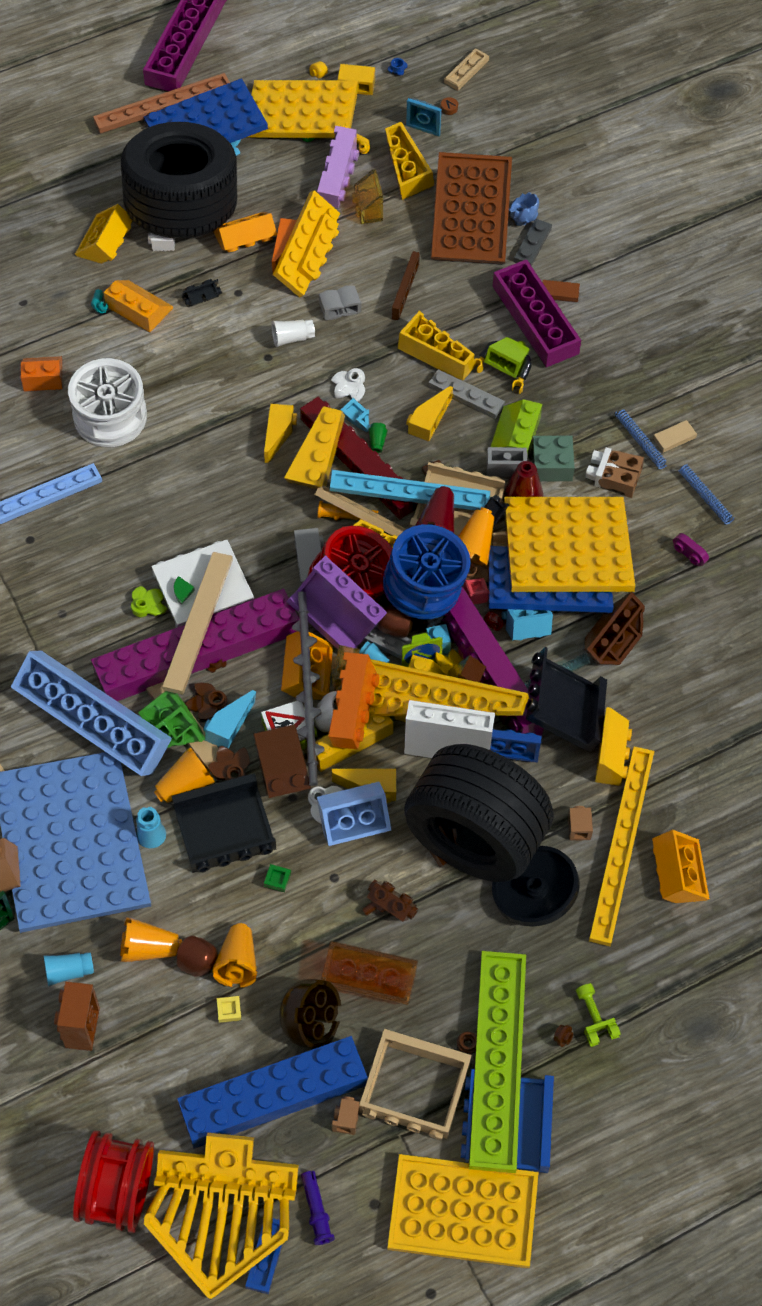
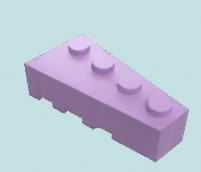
M335 126V140H331L330 153L325 161V171L322 172L317 193L333 207L339 208L340 202L345 199V188L349 187L350 174L353 175L354 161L358 160L359 150H357V130Z

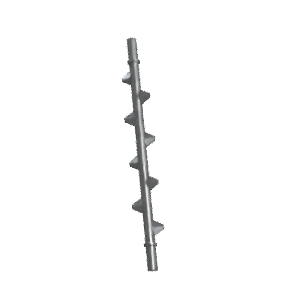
M302 591L298 593L299 621L292 626L293 630L300 632L301 654L293 658V662L302 666L304 691L296 696V700L303 702L305 705L306 725L297 730L298 735L307 739L309 785L316 786L318 785V761H316V756L324 752V747L315 743L314 719L322 712L321 709L313 707L312 683L319 680L320 675L311 671L310 647L317 642V639L309 636V611L307 610L306 592Z

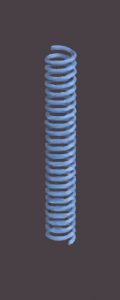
M624 409L619 411L618 414L615 412L617 419L624 425L629 434L633 436L634 440L654 462L658 469L665 468L667 466L664 465L666 463L665 458L655 449L654 444L646 438L645 433L637 427L638 425L630 418L629 414Z
M688 464L683 465L678 472L699 493L701 498L724 524L731 523L734 517L732 518V515L724 508L725 506L720 504L719 499L699 480V477L693 473L694 471L689 469Z

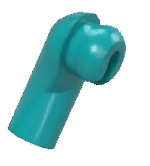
M97 289L92 298L91 306L97 313L103 314L106 313L108 304H104V301H102L103 291Z

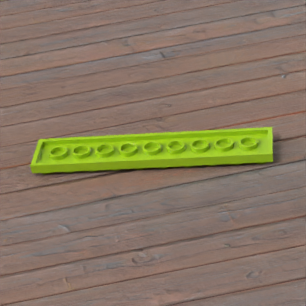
M482 951L469 1158V1169L507 1173H516L526 954Z

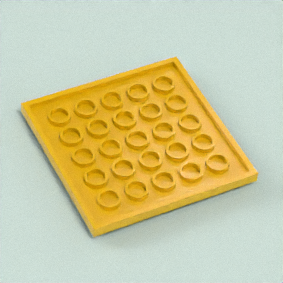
M624 497L504 498V503L509 504L505 511L511 592H635Z

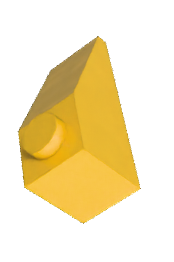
M452 386L447 387L418 406L413 415L410 414L406 422L408 434L430 441L453 399Z
M270 404L264 448L265 463L271 461L291 435L293 425H297V413H294V405Z
M332 769V782L347 789L380 782L385 792L386 802L396 801V769Z

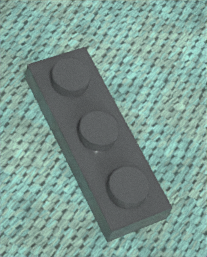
M539 219L534 220L514 257L515 263L527 259L530 265H533L552 230V224Z

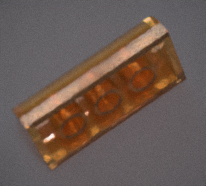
M331 941L321 980L332 983L338 990L409 1005L415 983L418 960Z

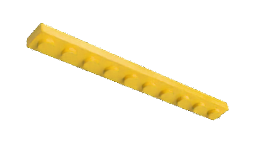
M633 747L589 942L611 947L654 756V751Z

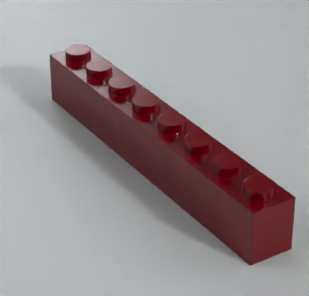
M319 396L300 408V420L310 430L323 406L331 408ZM343 422L335 455L353 473L403 479L393 472L392 467L388 463L385 464L376 451H372L368 447L367 442L363 438L360 439L351 426H347ZM378 498L399 520L414 511L418 504L415 502Z

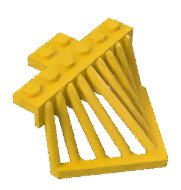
M207 1133L205 1155L159 1150L154 1186L160 1187L145 1214L144 1225L209 1299L214 1298L288 1240L289 1200H295L299 1165L252 1160L254 1137ZM169 1188H175L161 1224L155 1215ZM190 1189L179 1238L176 1241L170 1235L171 1225L184 1190ZM204 1191L203 1208L192 1260L185 1252L199 1193ZM215 1192H218V1213L209 1275L207 1277L201 1270L214 1195ZM234 1194L225 1273L218 1278L229 1196ZM244 1195L249 1196V1208L243 1251L244 1258L236 1264ZM259 1197H263L262 1244L254 1250ZM274 1199H278L280 1202V1228L272 1236Z

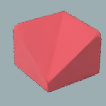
M484 578L465 580L463 588L473 604L487 603L489 590Z

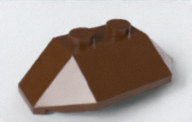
M629 592L613 604V613L604 612L585 637L584 650L598 665H620L642 637L645 606L633 592Z

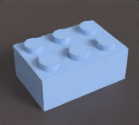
M380 782L317 797L323 834L328 846L391 831L386 796Z

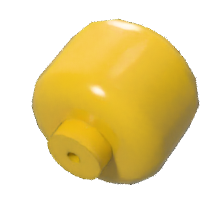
M318 61L310 65L309 72L312 77L322 78L328 73V68L324 62Z

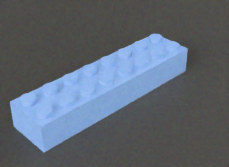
M43 651L28 652L11 685L12 689L140 776L154 773L172 740L170 736Z

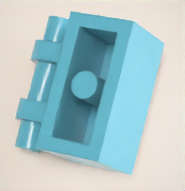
M507 609V611H502L501 613L502 619H506V631L512 641L551 635L553 619L551 611Z

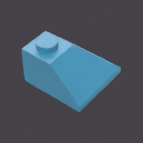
M408 98L406 126L440 136L442 109L425 101Z

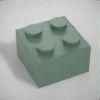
M533 436L532 463L537 468L540 481H573L575 469L573 436Z

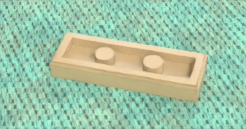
M475 48L444 78V83L458 91L489 61V56Z

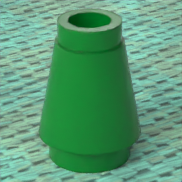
M372 423L368 429L370 447L372 451L381 453L388 430L383 423Z

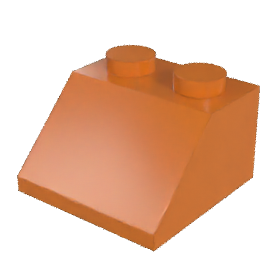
M62 356L23 358L21 361V381L24 392L62 389Z

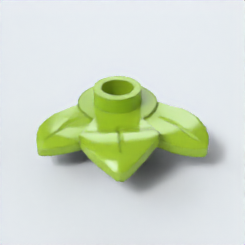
M139 586L132 592L131 610L137 617H145L148 614L161 615L167 611V608L161 604L164 596L160 589L155 588L147 591L143 586Z

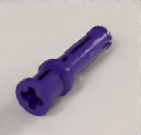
M306 1171L301 1174L310 1209L311 1217L309 1218V1224L313 1226L315 1234L314 1244H328L335 1240L334 1234H331L328 1222L330 1217L325 1213L315 1171Z

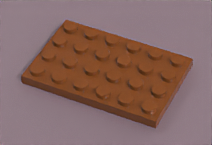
M439 152L431 259L505 264L512 157Z

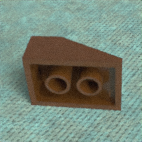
M295 724L253 733L268 798L311 789Z

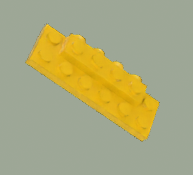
M315 190L309 193L273 273V276L299 298L305 295L310 281L317 280L321 275L319 269L327 261L325 255L333 247L331 241L339 234L337 219L340 212Z

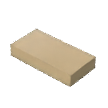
M686 420L654 434L653 439L664 453L695 439L697 433Z

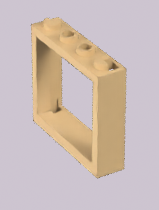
M384 1029L359 1104V1112L370 1119H375L376 1117L384 1119L385 1123L392 1126H398V1124L406 1126L409 1131L420 1133V1131L429 1133V1136L434 1139H448L472 1055ZM387 1047L461 1069L444 1126L369 1104Z

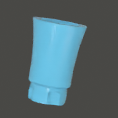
M143 807L140 809L136 819L137 840L145 848H156L165 841L166 829L154 808Z
M91 953L43 956L48 987L94 973Z

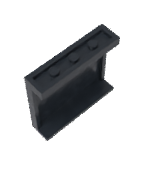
M544 647L539 653L534 654L531 661L533 666L530 673L531 682L528 689L529 699L526 704V720L591 752L602 742L607 679L600 676L594 683L547 659L548 648Z
M255 773L172 796L174 810L193 873H203L216 866L224 867L234 861H246L252 858V856L259 854L267 855L272 853L273 850H277L276 840L273 837Z

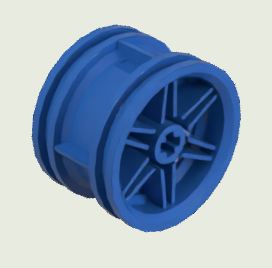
M421 524L403 531L393 544L390 560L386 565L383 575V590L387 599L401 613L413 618L434 619L447 614L455 606L470 570V554L466 545L453 532L436 525Z

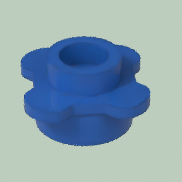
M394 58L391 61V66L388 67V72L401 76L404 74L408 64L401 58Z

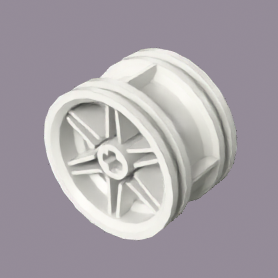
M112 358L93 360L76 370L68 385V396L72 408L73 421L79 435L87 442L101 447H116L135 439L144 429L147 421L143 383L137 370L124 361Z

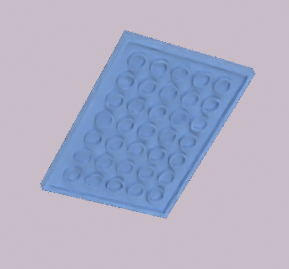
M107 752L0 772V826L2 837L18 846L21 886L12 889L20 933L151 907L120 761Z

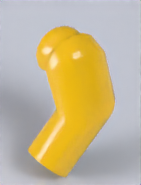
M357 134L359 152L367 154L370 151V142L367 138Z

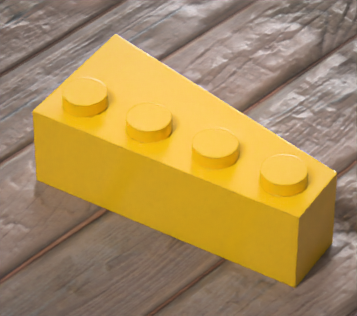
M323 406L284 477L287 482L315 489L327 486L345 418L343 411Z

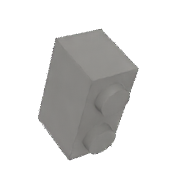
M488 447L486 459L487 476L511 477L518 464L527 461V448Z

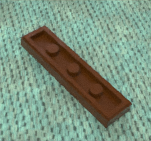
M413 251L392 306L393 320L398 321L400 319L419 267V252Z

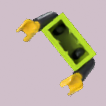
M505 337L500 341L489 342L479 354L480 358L474 359L472 370L478 365L477 373H481L483 371V362L513 378L518 377V380L512 383V391L515 386H519V394H521L524 386L523 381L526 380L532 366L531 358L528 355L529 348L526 347L525 342H517L509 337Z

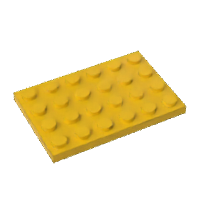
M254 80L251 95L265 118L268 129L248 137L335 138V126L350 129L352 127L359 88L358 80Z
M399 1154L387 1250L529 1269L539 1172L518 1169L516 1173L469 1169V1163Z

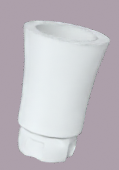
M303 319L272 321L274 344L276 347L288 343L314 338L315 328L313 321Z

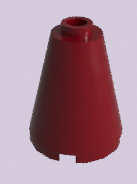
M523 461L518 464L505 487L504 497H543V489L534 463Z
M441 486L435 489L415 526L421 524L436 525L454 533V493L449 487Z

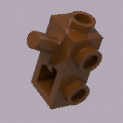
M374 880L368 888L370 893L367 896L372 902L365 906L363 911L367 916L376 909L382 913L388 911L404 922L408 919L412 920L418 912V908L413 903V898L405 893L399 894L394 890L395 886L391 883Z

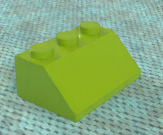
M523 399L503 406L491 447L527 448L528 459L533 436L536 434L541 418L542 404Z

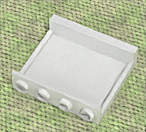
M228 540L217 541L210 546L197 548L193 552L181 554L173 559L160 561L156 565L151 566L153 577L158 582L175 621L176 628L186 625L213 552L233 557L213 614L254 600L251 589ZM178 576L194 586L195 589L182 604L177 601L174 594V583Z
M409 700L405 725L404 754L432 758L441 748L454 744H471L490 750L495 713Z

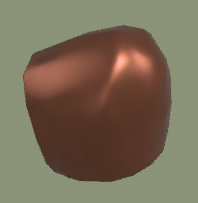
M391 603L384 608L387 614L377 624L378 629L393 637H407L412 628V617L401 613Z
M193 935L187 937L180 944L177 951L178 968L194 977L207 974L213 968L218 957L216 947L203 938Z

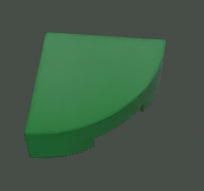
M178 576L174 583V594L177 601L182 604L195 589L194 586Z

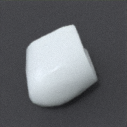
M337 691L326 694L316 707L321 709L322 713L314 719V726L323 733H329L333 710H338L334 701Z

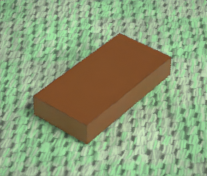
M543 280L542 283L554 300L578 302L580 283Z

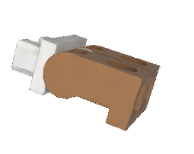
M607 447L604 452L594 450L591 463L597 464L599 467L589 465L586 471V478L594 480L596 487L624 492V496L632 498L643 469L644 457L620 451H611L612 449Z

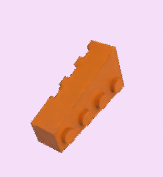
M344 652L343 660L346 661V668L341 670L340 673L342 689L341 691L337 690L336 706L338 710H333L328 737L333 747L358 750L359 744L364 738L363 729L365 723L369 721L370 705L374 703V690L379 685V674H377L369 654Z

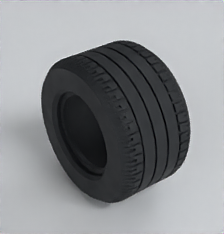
M191 122L161 123L142 130L124 147L121 155L123 203L128 216L144 230L167 238H193L216 230L233 215L237 205V158L231 143L217 131Z
M454 744L438 750L409 794L404 806L408 827L425 848L457 870L492 882H505L516 879L525 872L550 829L554 818L550 798L534 777L508 758L489 749L471 744ZM439 826L442 827L448 838L440 831ZM456 828L457 844L453 842L451 829Z

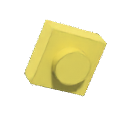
M239 996L217 998L219 1023L241 1020Z

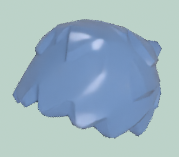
M528 192L527 194L522 193L520 197H517L512 202L509 208V215L517 226L526 225L537 218L539 198L536 194Z

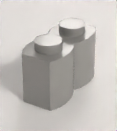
M343 286L338 290H325L319 294V305L325 320H333L361 312V301L355 286Z

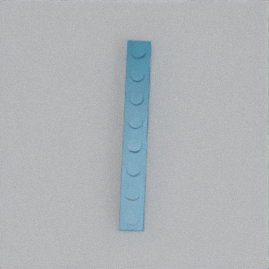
M332 470L329 490L427 504L436 488L446 486L454 493V508L480 510L481 507L484 508L490 499V491L338 470Z

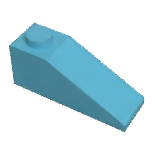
M251 690L216 712L211 720L208 719L203 729L205 731V741L229 749L255 704L256 691Z

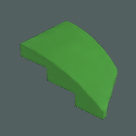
M165 691L138 712L144 720L172 738L167 748L192 742H202L206 739L193 715L177 693Z

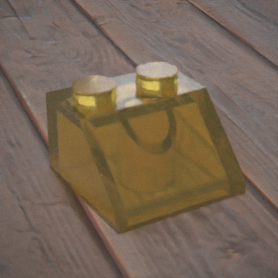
M372 169L354 184V192L351 193L352 202L357 205L355 206L356 217H360L361 224L383 221V194L377 171Z

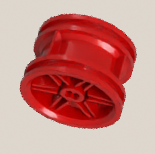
M362 526L342 527L328 538L321 552L313 560L308 570V576L313 571L312 568L326 555L378 603L385 594L382 581L386 565L390 560L392 547L379 533Z
M94 1130L88 1141L78 1176L73 1207L74 1221L80 1223L85 1218V1223L92 1225L97 1220L116 1224V1229L119 1231L127 1227L129 1233H134L139 1224L148 1191L154 1157V1142L147 1141L146 1145H143L142 1139L137 1138L132 1144L113 1140L112 1133L106 1132L104 1136H101L100 1131Z

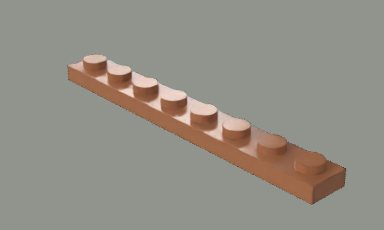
M223 73L93 116V120L101 134L143 120L144 116L149 115L151 112L159 111L167 106L230 83L226 74Z

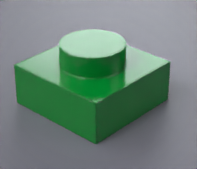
M270 864L264 881V887L285 892L291 876V870Z

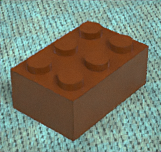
M65 981L64 989H60L59 992L60 1011H56L54 1024L57 1025V1032L60 1033V1040L63 1041L65 1048L92 1051L100 1011L93 984Z

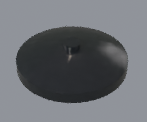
M539 846L527 869L521 876L505 882H492V895L501 914L511 922L522 926H542L558 920L571 909L578 897L580 880L574 863L565 853L553 847Z

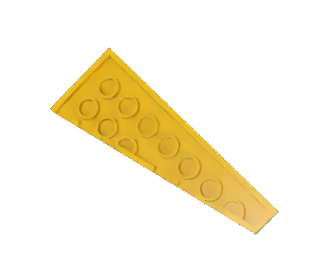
M371 659L377 674H379V685L374 690V703L370 705L369 716H406L409 700L495 713V716H522L529 699L528 693Z

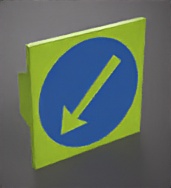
M427 633L412 636V643L402 646V666L409 667L412 655L436 661L435 653L442 654L443 638L431 639Z

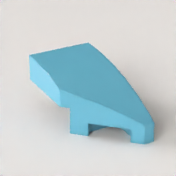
M352 398L341 411H343L345 418L349 422L368 432L370 428L369 410H366Z

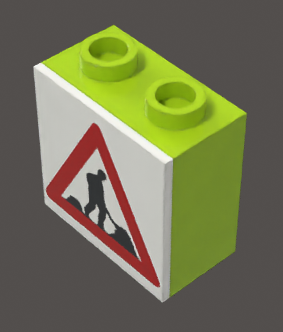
M300 701L261 712L265 731L293 724L299 730L306 725L305 708ZM314 726L315 737H317V736H318V735H317V731H316V728H315V726ZM298 735L301 749L307 748V739Z

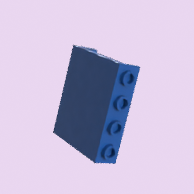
M471 1069L470 1077L466 1076L465 1090L469 1091V1099H464L463 1113H468L467 1121H463L462 1135L466 1136V1144H461L460 1158L465 1159V1163H469L475 1069ZM545 1075L544 1080L521 1078L517 1149L518 1170L539 1173L549 1172L554 1076Z

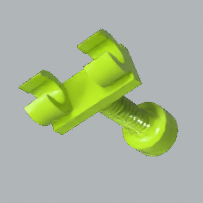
M589 983L577 988L575 991L580 1000L584 999L594 1021V1025L588 1026L584 1030L589 1045L591 1047L598 1045L600 1041L597 1031L606 1028L612 1040L619 1038L621 1034L615 1018L602 1021L593 999L595 994L593 985Z

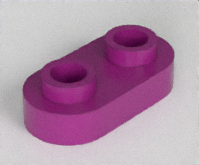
M679 533L673 539L674 549L689 558L692 564L703 566L709 560L707 552L687 535Z

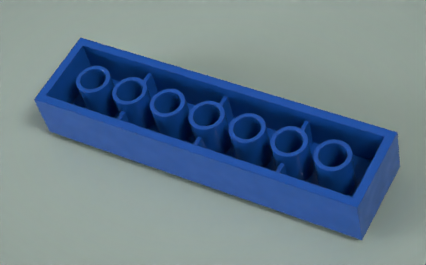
M349 1036L177 1098L193 1149L206 1145L207 1133L234 1135L366 1086L368 1077L353 1038Z

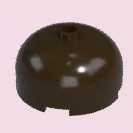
M304 979L288 989L280 1005L279 1017L281 1028L292 1043L314 1049L327 1045L332 1041L340 1024V1021H335L338 1015V1006H341L340 996L335 986L328 981ZM322 1022L332 1023L331 1029L326 1035H324L325 1028Z

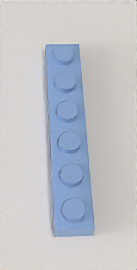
M94 463L0 501V524L102 482V477Z

